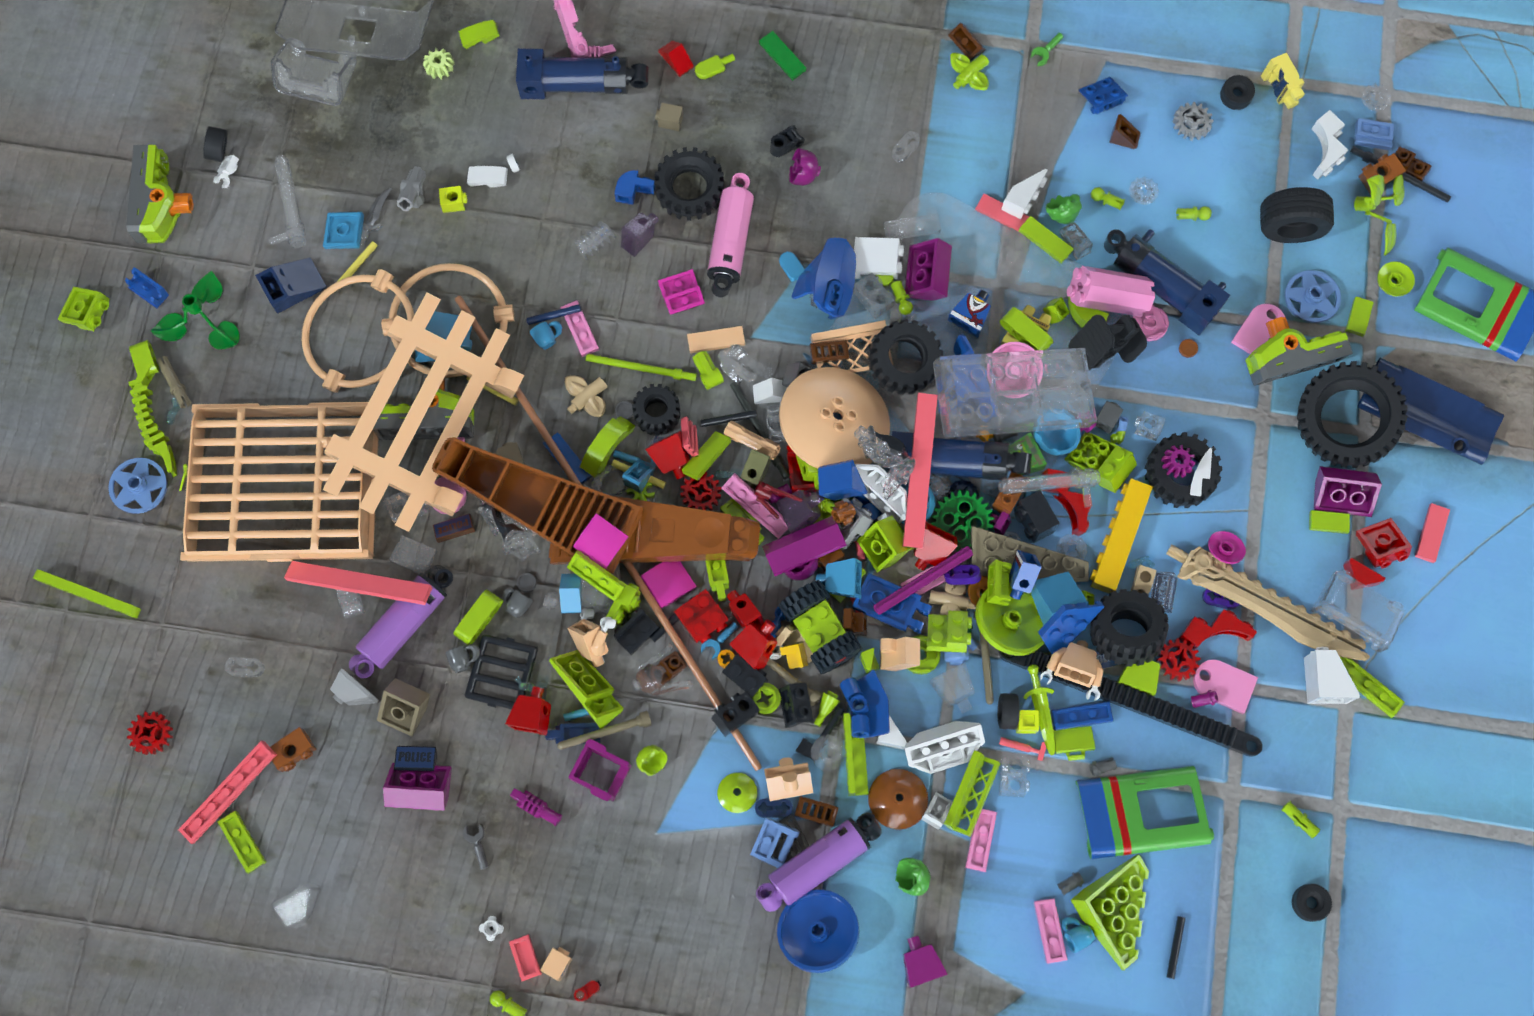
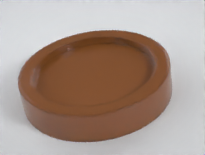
M1185 339L1179 345L1180 354L1186 358L1195 356L1198 351L1197 343L1191 339Z

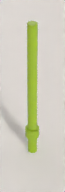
M592 354L586 355V361L670 376L676 380L696 381L697 374L684 372L683 369L675 368L673 370Z

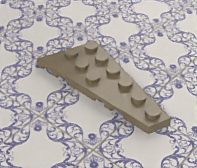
M971 525V550L973 551L971 565H976L980 568L981 576L988 577V566L995 559L1013 565L1016 552L1020 550L1037 556L1042 566L1037 580L1069 571L1075 582H1089V562Z

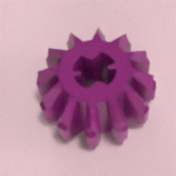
M1174 445L1170 450L1164 452L1165 456L1161 460L1165 464H1163L1162 468L1169 469L1167 475L1174 473V478H1177L1180 474L1183 478L1187 475L1186 473L1190 474L1193 471L1192 467L1195 466V462L1192 459L1195 456L1194 454H1188L1190 448L1183 450V445H1180L1177 449Z

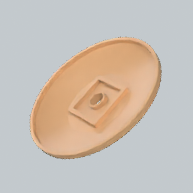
M821 367L809 370L798 376L788 386L780 403L779 421L786 442L798 457L817 469L820 466L853 460L855 464H872L886 446L884 441L880 440L878 444L873 441L870 433V426H872L874 431L879 434H890V418L885 402L878 391L867 380L851 371L835 367ZM833 413H839L842 416V419H836L833 416Z

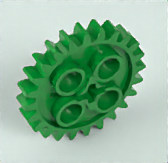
M959 490L958 496L951 492V498L949 499L947 496H944L946 502L938 501L941 507L940 509H934L938 514L932 515V518L937 519L932 525L955 537L958 530L962 529L965 531V538L963 540L957 539L958 546L956 547V552L961 547L969 546L971 548V522L973 519L979 518L982 525L980 528L988 530V528L994 527V525L989 524V521L994 520V518L988 515L993 511L986 510L989 503L982 504L983 497L978 500L976 499L977 493L970 497L969 491H966L965 495H963L961 490ZM962 503L970 505V511L966 514L960 511ZM977 511L976 515L966 521V526L960 525L952 532H949L951 527L960 522V517L966 518L972 512ZM947 514L954 516V522L951 525L946 524L944 521Z

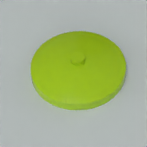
M1009 583V596H1010L1011 591H1012V588H1011V585H1010V583ZM987 589L984 591L977 602L975 610L976 622L983 637L993 647L1009 655L1024 656L1037 651L1044 644L1038 633L1043 627V623L1031 593L1023 592L1021 600L1011 597L1009 605L1004 606L988 603Z

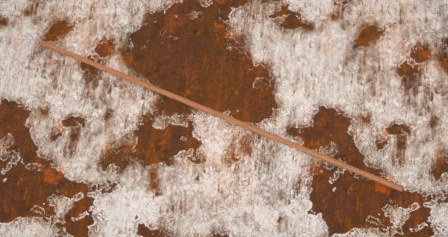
M457 296L455 301L460 309L474 316L463 298ZM475 318L471 326L486 348L490 340ZM499 356L496 365L500 368H507ZM518 387L515 393L516 397L569 480L582 485L524 393ZM623 563L712 704L717 708L722 704L634 565L632 563ZM723 715L726 721H731L728 715ZM736 729L732 732L733 737L755 771L762 768L760 762L740 731Z

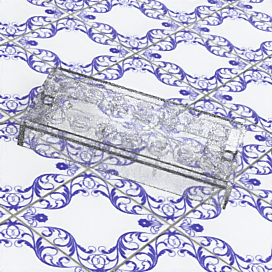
M1085 348L939 356L933 362L944 438L1088 428L1097 422Z

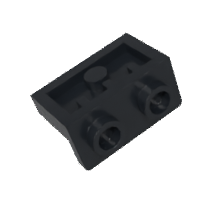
M643 609L635 610L629 616V621L625 625H619L614 631L615 640L630 655L641 647L659 628L645 614Z
M806 683L788 684L778 689L781 696L785 728L813 721Z

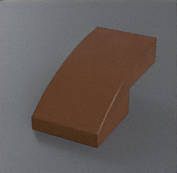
M844 608L843 628L854 634L867 636V616L864 613H856L852 608Z

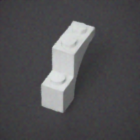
M1330 110L1319 118L1312 128L1320 140L1323 152L1321 164L1313 174L1317 180L1323 175L1325 177L1333 171L1332 167L1334 165L1339 166L1346 159L1344 156L1348 152V149L1337 140L1343 132L1341 130L1345 124Z

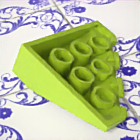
M1140 854L1133 856L1091 883L1071 899L1081 919L1086 925L1090 926L1095 937L1121 970L1127 969L1138 959L1139 950H1135L1136 937H1141L1143 921L1139 920L1140 908L1145 907L1146 892H1142L1143 881L1148 879L1149 870Z

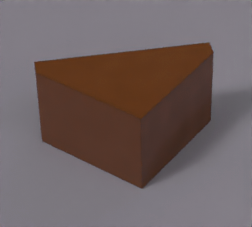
M1119 114L1113 126L1109 143L1137 149L1141 133L1122 114Z

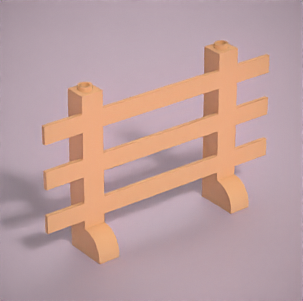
M427 292L411 322L396 315L394 320L390 319L386 327L388 329L387 336L399 341L400 344L349 440L347 441L333 434L332 438L328 437L323 445L325 454L338 460L323 490L337 497L352 468L361 471L374 479L359 508L374 514L389 485L409 495L395 523V526L407 532L410 531L424 503L450 516L454 515L463 494L434 484L438 474L433 472L432 465L443 443L450 437L458 438L484 385L512 399L524 377L523 374L517 371L500 368L495 365L510 336L497 328L481 358L460 347L475 319L474 316L462 310L446 340L427 331L426 327L441 300ZM414 350H417L434 359L435 362L385 458H382L363 447ZM449 368H452L470 377V380L421 475L418 476L400 467L399 464Z

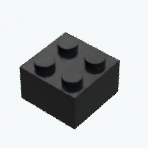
M1041 490L1020 500L1015 509L1014 515L1016 520L1023 524L1026 537L1029 540L1031 539L1033 543L1053 534L1060 524Z

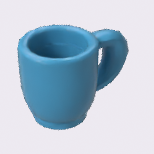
M552 321L549 324L542 322L530 330V334L537 345L546 350L556 343L555 338L561 334L562 326L557 321ZM550 326H553L556 329L555 335Z
M1065 917L1062 920V928L1065 931L1064 937L1072 952L1076 953L1093 943L1095 935L1090 926L1081 925L1073 917ZM1070 924H1076L1078 926L1071 930H1068L1067 928Z

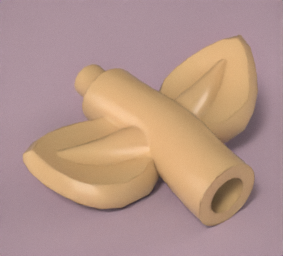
M570 375L565 377L566 389L570 395L575 396L571 401L572 405L567 410L573 414L576 410L580 412L584 408L591 416L602 417L605 413L606 405L605 401L598 394L608 387L600 377L589 385L580 376Z
M946 583L945 592L931 590L929 604L942 605L939 615H948V610L967 611V608L973 610L976 608L969 601L968 597L963 596L966 593V585H949Z

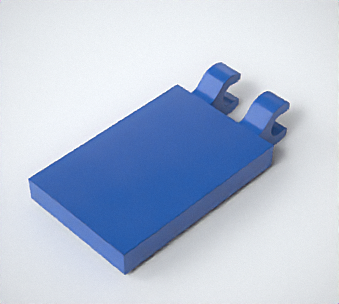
M868 573L861 587V598L855 599L852 609L904 632L909 627L914 632L921 634L924 623L913 619L915 611H918L920 614L928 617L932 606L921 602L922 596L914 593L881 615H878L874 610V604L901 587Z

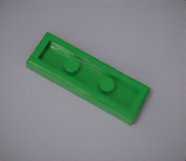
M774 31L759 40L761 47L792 81L806 71L804 64Z

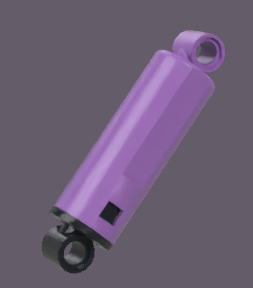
M435 565L430 568L428 577L420 572L412 582L431 585L432 591L426 605L396 600L356 645V649L361 654L354 655L349 661V668L355 675L360 678H367L372 675L374 665L383 669L445 599L447 594L442 588L451 585L453 581L451 571L441 565ZM443 573L442 579L438 580L439 574ZM365 663L364 667L358 670L359 665Z
M869 812L863 813L858 817L856 823L850 817L770 873L768 878L771 883H764L756 890V896L763 908L769 912L775 911L781 906L782 900L788 906L793 904L871 848L868 841L878 839L882 833V829L874 814Z

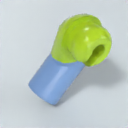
M1119 417L1116 434L1110 436L1111 443L1121 444L1124 441L1128 425L1127 417Z

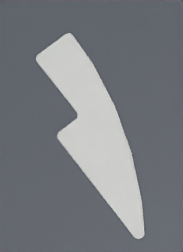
M1212 448L1205 453L1194 473L1190 495L1201 496L1202 479H1210Z

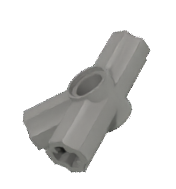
M414 166L409 171L406 180L402 179L397 206L402 211H409L411 208H419L421 205H424L425 198L422 190L426 171H423L421 167Z

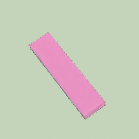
M735 473L721 487L778 539L792 525L765 499L764 501L779 515V519H776L761 503L756 501L757 496L753 494L754 490Z

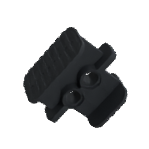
M1094 315L1070 340L1068 347L1078 368L1082 372H1088L1092 368H1099L1116 353H1119L1124 362H1133L1147 347V339L1137 321L1130 317V315H1122L1112 325H1108L1102 315Z

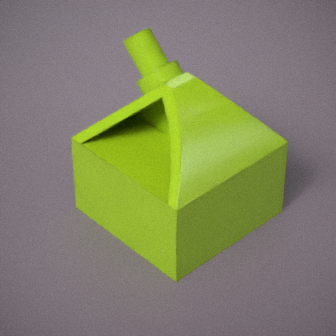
M893 516L877 521L857 540L877 573L893 566L911 549L914 550L912 547H903L904 530Z

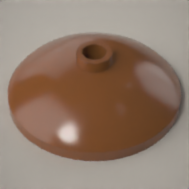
M904 769L888 770L879 775L872 783L868 795L869 808L877 821L883 826L896 830L907 829L917 824L923 817L928 807L927 789L922 780L910 771ZM897 794H901L903 796L902 801L896 800Z

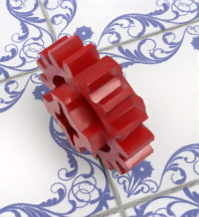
M707 472L699 480L691 477L690 480L684 479L685 485H681V490L684 492L680 493L681 498H685L683 504H688V508L694 507L695 509L702 510L708 508L712 511L713 504L718 506L716 499H721L719 492L722 489L717 487L719 480L713 481L714 475L712 474L710 477H707ZM707 483L713 487V490L708 488ZM700 490H704L701 495H698ZM688 494L695 498V502L690 499Z
M1176 638L1174 643L1170 639L1167 641V645L1164 644L1159 654L1161 657L1156 659V662L1161 663L1160 670L1164 669L1163 676L1169 674L1170 680L1177 677V681L1180 682L1182 678L1188 680L1190 675L1196 674L1194 669L1200 667L1196 662L1200 661L1201 658L1195 656L1199 651L1192 650L1193 643L1188 646L1186 645V639L1180 643L1179 638ZM1171 648H1178L1175 652H1169ZM1178 655H1179V661H1181L1179 664L1177 663V659H1176V657H1177ZM1181 668H1188L1187 671L1179 672Z
M147 711L144 712V717L137 715L138 721H131L134 726L127 729L132 732L131 735L127 736V739L133 740L129 745L136 747L135 751L139 753L142 751L144 755H148L149 752L152 755H156V750L164 751L162 746H169L167 739L173 738V736L169 735V732L173 730L172 727L168 726L171 723L170 720L165 719V716L162 714L158 715L155 711L152 714ZM154 720L157 721V723L151 724L148 721ZM148 742L152 744L151 746L142 745L143 743L146 744Z

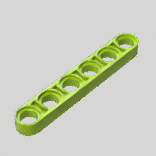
M37 569L33 576V579L133 618H138L141 609L42 570Z

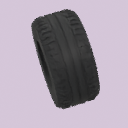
M1295 187L1274 192L1261 203V231L1268 239L1280 243H1303L1319 239L1327 235L1333 228V199L1327 192L1310 187Z

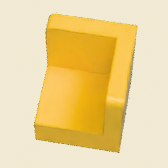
M804 642L780 648L781 655H786L789 669L808 666Z

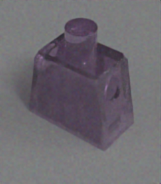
M643 213L636 215L622 227L621 247L635 257L653 238L655 224L659 221L658 217L654 213H650L648 216Z
M799 490L792 494L802 498V502L788 497L776 502L790 533L812 525L821 516L817 505L824 500V497L819 495V491L811 494L808 491Z

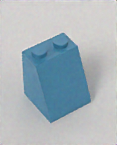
M435 311L426 330L446 340L459 315ZM472 326L460 346L467 351L472 349V340H470ZM415 350L416 362L435 361Z
M1069 571L1036 580L1031 593L1043 626L1063 604L1086 602L1089 605Z

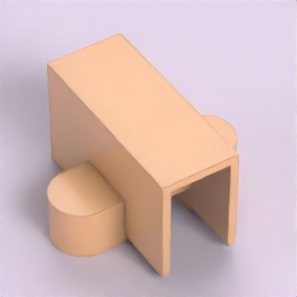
M902 637L899 639L882 638L880 640V670L899 671L920 666V639Z
M785 757L779 760V766L764 769L770 801L813 793L808 762L794 765L791 758Z

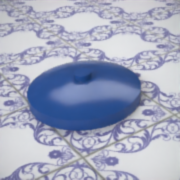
M811 890L793 904L786 905L778 921L777 938L785 957L794 966L811 973H823L838 968L851 957L859 939V922L854 909L842 896L828 890Z

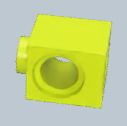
M461 186L439 188L440 206L443 213L465 210V203H468L466 192L463 193ZM454 197L457 198L455 201H450Z
M1020 710L1016 733L1036 734L1039 731V710Z

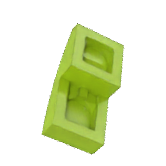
M494 20L480 22L458 31L462 45L466 49L481 41L486 44L500 36Z

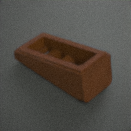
M847 340L818 342L809 345L812 364L849 359ZM842 345L843 355L839 353L838 346ZM835 346L836 356H832L831 347ZM826 347L828 349L829 355L827 357H825L824 348ZM819 348L821 351V357H818L817 355V349Z
M800 796L794 816L833 828L839 807ZM804 802L808 803L805 814L801 813ZM812 805H815L816 808L813 816H810L809 814ZM820 807L824 808L821 819L817 818ZM827 810H831L829 820L827 821L825 820Z

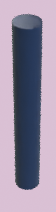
M580 304L528 317L526 321L528 325L581 312L582 310Z

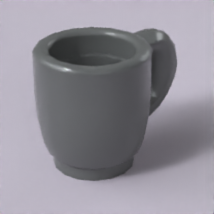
M508 587L503 591L502 598L507 605L506 611L516 618L524 615L534 601L531 597L517 589L515 590L513 587Z
M476 644L462 645L446 651L445 654L452 670L455 673H461L469 670L471 663L478 659L480 649ZM468 649H471L473 652V657L471 660L469 657Z

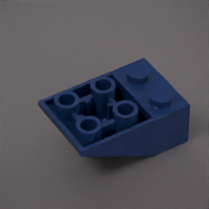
M311 257L272 266L255 275L277 314L327 288Z

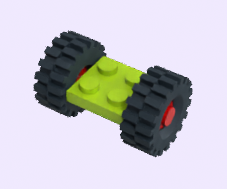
M816 580L791 593V595L781 601L779 607L788 622H794L813 653L810 656L811 660L822 675L846 663L863 648L853 632L849 631L847 633L843 628V625L828 603L829 598H831L822 582Z

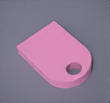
M1271 304L1256 306L1248 315L1231 343L1251 354L1270 338L1266 323L1274 319L1268 318L1267 312H1273L1276 318L1285 317L1284 313L1278 307Z
M1208 660L1200 664V667L1195 670L1196 674L1193 675V683L1197 692L1204 694L1208 690L1216 691L1218 704L1244 714L1258 677L1219 660ZM1200 671L1208 672V681L1200 678Z

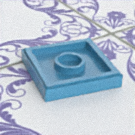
M362 212L328 213L323 247L325 249L360 248L364 214Z

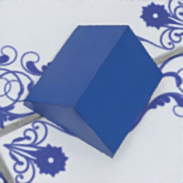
M853 460L824 465L818 468L820 496L835 501L868 493Z

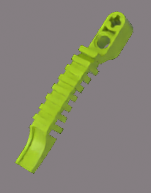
M145 340L129 346L137 373V378L128 382L132 388L130 394L133 399L131 400L135 405L133 409L137 414L135 417L139 422L138 427L142 430L140 433L145 439L143 440L144 444L155 455L163 457L167 472H171L172 476L175 477L178 475L175 457L171 446H167L166 443L170 439L161 430H158V424L153 422L155 421L154 416L150 415V413H153V410L148 407V405L153 403L147 397L153 395V392L147 387L155 373L160 372L156 363L152 345L149 340Z

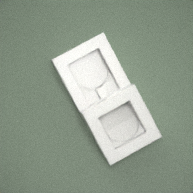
M497 166L469 167L467 184L471 187L488 185L490 188L506 186L508 169Z

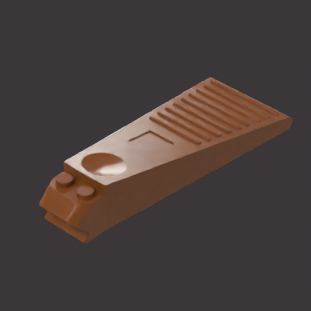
M455 437L445 440L432 465V470L436 474L457 484L572 557L578 551L573 545L597 513L628 536V539L605 569L611 574L614 573L643 515L641 514L643 507L474 447Z
M613 496L643 507L641 512L643 515L619 563L710 560L748 562L750 559L755 558L758 553L760 525L757 521L731 516V514ZM550 543V564H569L573 557Z

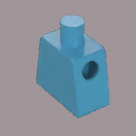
M852 558L829 563L826 565V574H817L816 580H820L830 594L861 598L862 562Z

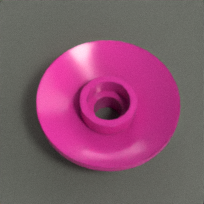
M1215 532L1208 540V547L1212 555L1224 563L1236 564L1245 557L1246 548L1239 537L1230 532Z

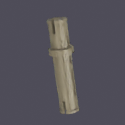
M162 356L164 364L161 358H158L156 363L171 388V394L176 397L180 408H186L184 401L187 407H189L192 402L185 392L184 384L180 383L168 357Z

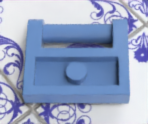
M766 817L750 855L779 868L786 863L785 860L795 838H798L800 832ZM783 832L787 834V838L777 859L772 857Z

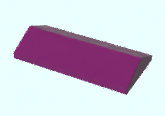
M830 516L763 545L762 548L774 576H778L847 545L837 522Z

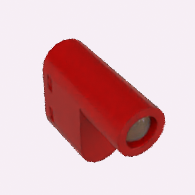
M599 980L590 981L580 989H577L574 992L575 1000L586 1001L600 990V986H602Z

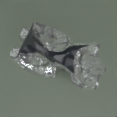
M871 425L867 429L859 426L854 432V436L858 439V445L862 448L866 459L870 458L875 464L890 468V471L880 482L883 488L882 494L888 500L902 484L906 485L908 483L916 461L907 454L904 443L898 438L879 434Z
M480 500L481 506L478 510L494 536L496 537L499 532L501 533L503 540L502 551L505 555L514 554L523 562L529 555L541 552L533 540V537L537 534Z

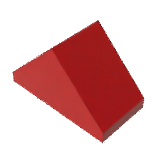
M671 41L658 50L659 54L679 77L694 67L682 43Z
M1353 558L1348 559L1343 565L1351 591L1377 586L1385 580V577Z

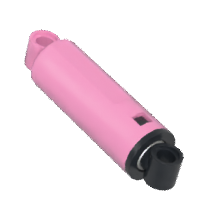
M744 173L735 174L730 186L721 193L707 276L713 280L712 292L717 297L727 296L732 284L740 281L754 200L753 194L748 191L750 179ZM736 183L742 184L743 187L737 186ZM718 283H723L726 287L721 288L718 286Z

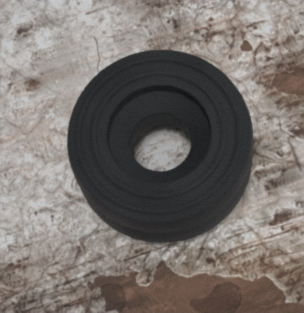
M1231 76L1225 81L1220 91L1221 101L1232 110L1244 109L1251 103L1255 95V86L1246 76ZM1239 89L1242 92V95L1236 96L1233 93V90Z
M1001 693L997 711L999 728L1017 729L1020 716L1019 697L1017 694Z
M1306 884L1295 890L1292 896V907L1296 915L1308 922L1320 921L1329 915L1332 909V899L1328 891L1322 886ZM1309 897H1313L1317 901V906L1314 909L1309 908L1307 905Z

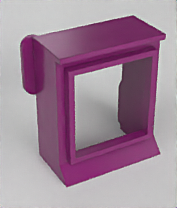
M588 739L568 778L589 789L592 795L604 801L611 800L614 802L631 768V764L607 752L604 745ZM593 752L620 765L607 792L580 779Z

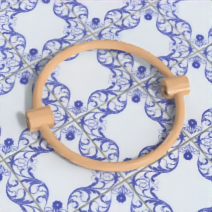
M447 263L430 266L414 274L401 286L402 291L406 294L417 281L430 274L442 271L464 272L481 280L494 294L498 306H494L493 311L495 323H500L499 330L506 333L508 322L514 321L513 305H506L503 295L496 284L482 272L466 265ZM395 295L391 304L389 318L382 319L381 322L384 336L388 335L386 327L390 319L394 320L401 302L397 295ZM391 338L395 349H397L400 342ZM410 357L408 364L424 374H429L431 368L416 362ZM448 370L444 378L459 377L464 374L456 370Z
M378 269L376 275H355L332 284L316 298L307 312L302 328L303 352L311 369L324 380L322 386L332 392L338 393L340 387L358 388L374 384L381 380L386 368L371 377L361 380H344L346 376L333 369L326 373L316 363L311 353L309 333L312 320L321 304L335 291L350 284L371 282L370 286L379 292L386 293L388 289L392 290L403 303L407 320L411 322L414 317L412 305L402 289L392 282L394 276L387 271Z

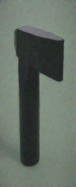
M841 707L836 709L815 745L803 738L796 752L810 759L818 760L821 756V748L843 715L844 709Z

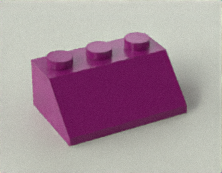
M935 238L909 246L905 292L909 295V298L934 301L947 297L952 252L950 244Z
M1320 466L1315 481L1314 510L1372 517L1382 485L1378 474Z
M392 763L383 786L384 807L445 811L449 798L452 766L436 765L434 771L394 770V763Z

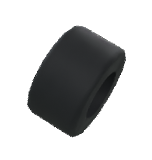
M211 126L207 128L203 149L204 159L218 162L223 161L227 144L226 129Z

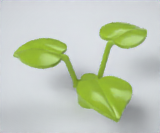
M1382 175L1370 177L1367 179V182L1371 189V197L1357 196L1354 202L1355 211H1365V215H1371L1387 222L1385 229V252L1383 256L1387 255L1396 243V224L1392 223L1390 219L1371 211L1375 210L1382 200L1394 199L1395 206L1402 204L1405 195L1402 175L1397 176L1394 180V194L1382 197L1384 177Z

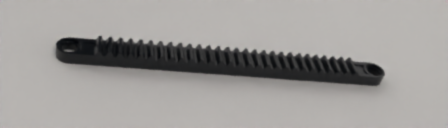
M1001 651L998 652L1003 661L1025 670L1030 665H1037L1039 667L1038 675L1047 671L1048 668L1046 666L1051 658L1050 655L1043 654L1040 651H1035L1029 655H1013L1011 657L1006 656ZM1052 672L1053 681L1084 693L1092 689V685L1089 688L1054 675L1055 672ZM1102 677L1101 685L1097 689L1100 692L1099 698L1102 700L1110 701L1112 704L1245 756L1253 757L1262 751V742L1256 736L1240 731L1235 727H1230V725L1223 724L1220 721L1207 718V716H1202L1199 713H1194L1192 710L1171 704L1169 701H1163L1161 698L1140 692L1138 689L1125 686L1115 680ZM1248 741H1253L1256 744L1254 752H1250L1247 749L1246 744Z

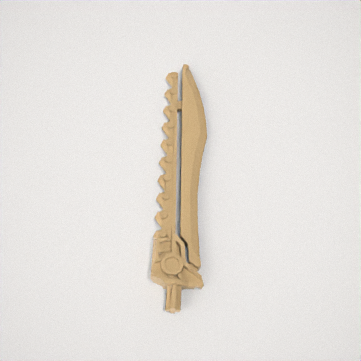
M1171 544L1167 550V555L1183 563L1177 576L1179 579H1191L1192 584L1202 586L1252 610L1283 630L1297 642L1313 649L1328 647L1329 650H1336L1339 657L1367 661L1370 658L1369 654L1360 650L1366 648V642L1362 638H1351L1348 630L1339 631L1333 622L1321 621L1318 613L1309 614L1303 605H1293L1289 597L1277 596L1274 588L1264 589L1259 580H1248L1245 572H1234L1230 564L1218 560L1205 549L1197 547L1195 550L1186 553Z

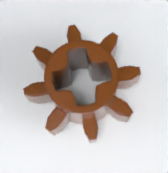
M843 500L834 503L835 507L831 511L834 521L844 525L853 522L852 519L856 514L853 504Z

